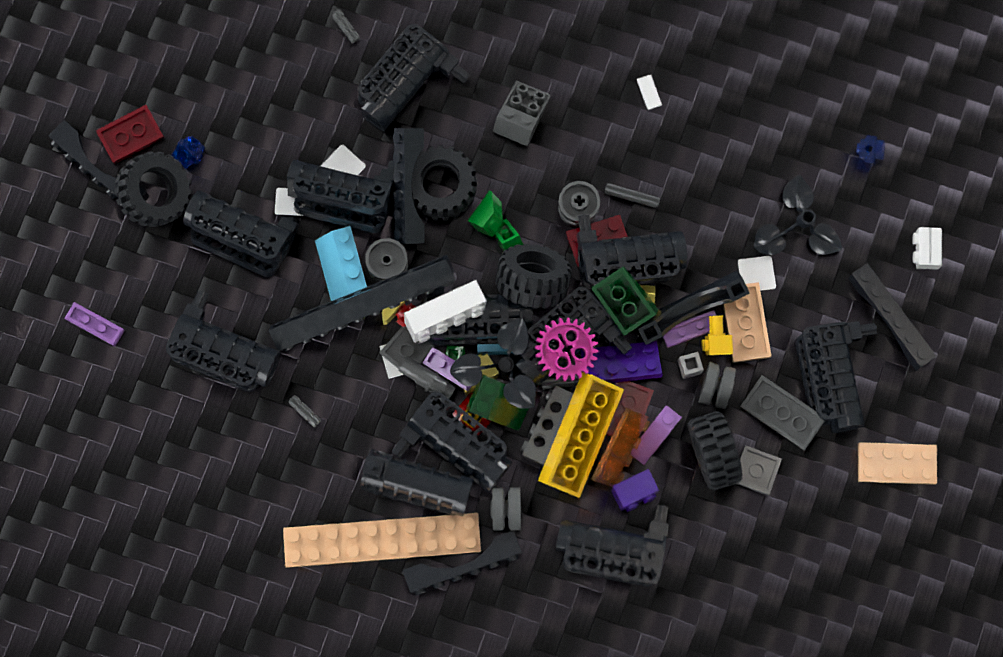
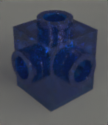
M190 136L186 139H181L177 143L172 156L174 159L179 160L182 166L186 168L202 160V154L206 147L198 139Z
M866 136V139H861L860 143H857L856 153L859 154V158H864V162L875 163V159L884 160L886 141L877 140V136ZM870 146L873 147L871 152L868 151Z

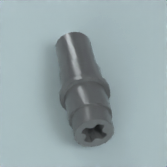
M408 356L398 370L423 387L425 392H440L449 399L456 388L448 380L438 375L437 371L435 373Z

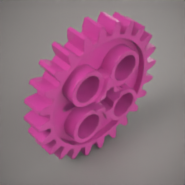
M559 318L558 324L555 321L551 322L552 328L548 325L545 326L547 332L540 331L539 334L543 338L536 339L540 345L535 346V349L540 350V353L536 354L535 357H541L542 360L538 362V365H545L542 371L550 370L549 377L554 373L556 374V380L562 376L563 381H566L569 376L571 381H574L575 375L578 378L582 377L581 371L585 374L588 373L586 367H594L590 361L597 360L593 354L598 353L599 350L593 349V346L597 345L598 342H592L591 339L595 337V334H588L591 328L583 329L584 322L578 326L577 319L570 323V318H567L564 323L562 318ZM573 332L576 336L575 341L567 340L566 333ZM558 334H561L565 346H570L571 350L569 351V354L571 358L574 360L575 365H572L568 353H563L562 349L564 348V345L558 338ZM555 340L558 343V349H550L549 341ZM576 349L583 350V359H578L575 356ZM558 358L566 359L567 366L564 368L560 367L557 363Z

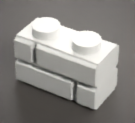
M918 228L916 233L913 234V244H916V251L913 252V263H916L917 269H939L942 266V229Z

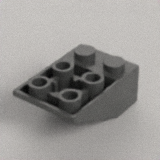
M516 81L497 115L493 132L528 146L551 95Z

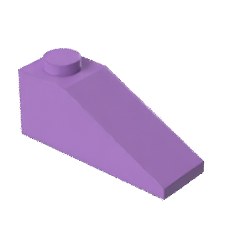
M666 405L629 454L645 465L682 417Z

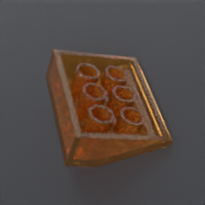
M628 406L626 407L592 480L612 487L622 481L625 475L622 473L624 466L629 467L633 456L630 454L633 448L637 450L642 440L638 437L641 431L646 432L650 421L647 420L649 416Z

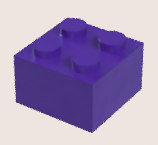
M649 469L614 485L611 489L621 512L624 510L630 512L636 509L639 505L638 503L642 501L644 504L653 501L659 491Z

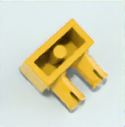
M709 316L710 334L705 336V340H702V351H705V355L733 354L732 335H725L723 333V316Z

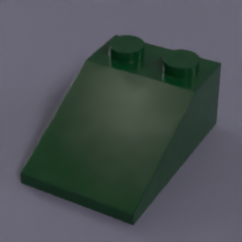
M624 266L591 288L624 336L655 316L658 312L657 307L648 294Z
M483 374L481 381L474 388L466 410L519 431L529 408H519L510 404L503 392L506 384Z

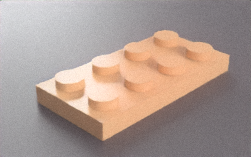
M759 282L746 284L750 294L734 302L723 304L728 335H732L733 354H731L733 363L772 357Z
M858 443V482L937 484V445Z

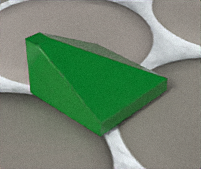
M447 346L445 355L453 360H457L465 355V347Z

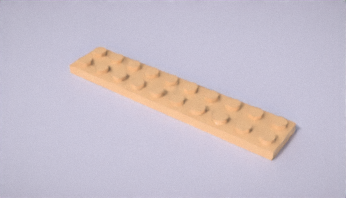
M478 513L464 514V516L443 515L283 528L286 568L481 553Z

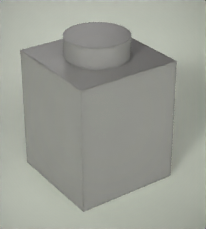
M698 352L679 357L677 362L683 379L702 374L703 366Z

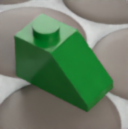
M489 190L468 222L477 231L493 237L503 223L501 201Z
M507 219L503 220L494 236L504 252L509 247H514L518 244L523 245V242Z

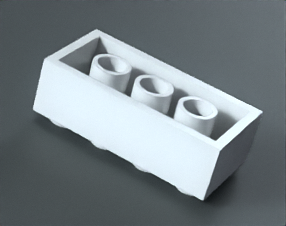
M475 280L405 312L404 322L414 343L417 341L422 343L430 339V335L434 333L442 334L448 330L447 327L452 325L459 326L465 322V319L471 316L476 318L482 315L485 310L486 299Z

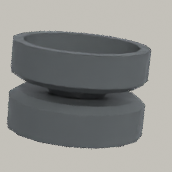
M575 181L565 186L559 195L558 212L560 218L567 225L576 228L580 227L578 219L580 215H589L590 223L595 221L600 208V196L595 187L583 181Z
M384 238L375 241L368 248L366 266L370 277L376 282H380L408 270L407 253L398 241Z
M709 362L698 403L709 405L715 394V407L725 410L733 391L736 369L726 366L721 377H719L720 365Z
M502 487L492 488L491 518H493V531L504 530L505 518H508L510 530H521L520 487L509 488L508 500H504V489Z

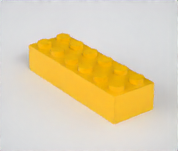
M582 373V377L576 386L538 481L580 498L624 389L593 375Z

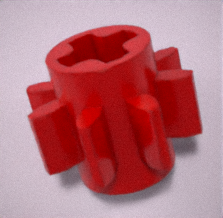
M412 303L407 306L403 304L395 313L397 316L396 322L402 327L406 326L404 313L416 307Z

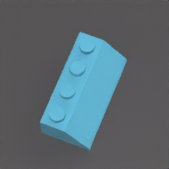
M350 226L331 231L315 240L331 301L367 287Z

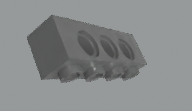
M556 385L554 390H549L545 398L548 402L545 407L541 406L537 415L540 419L537 424L533 423L529 434L532 436L529 442L525 440L521 448L523 452L522 458L541 467L544 466L573 393ZM553 404H558L561 407V411L554 413L550 407ZM545 421H550L553 424V428L545 430L542 424ZM537 438H541L544 440L545 445L543 447H536L534 441Z

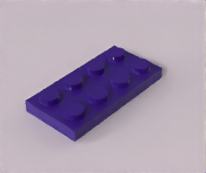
M657 341L647 345L644 342L630 344L632 349L625 355L615 345L593 348L599 350L598 353L593 354L597 360L590 361L594 367H586L588 369L587 374L609 383L661 378L662 369ZM581 350V351H580V353H581V359H583V358H584V352H583V350Z

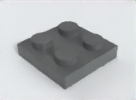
M745 445L740 457L743 479L736 484L769 496L782 458Z

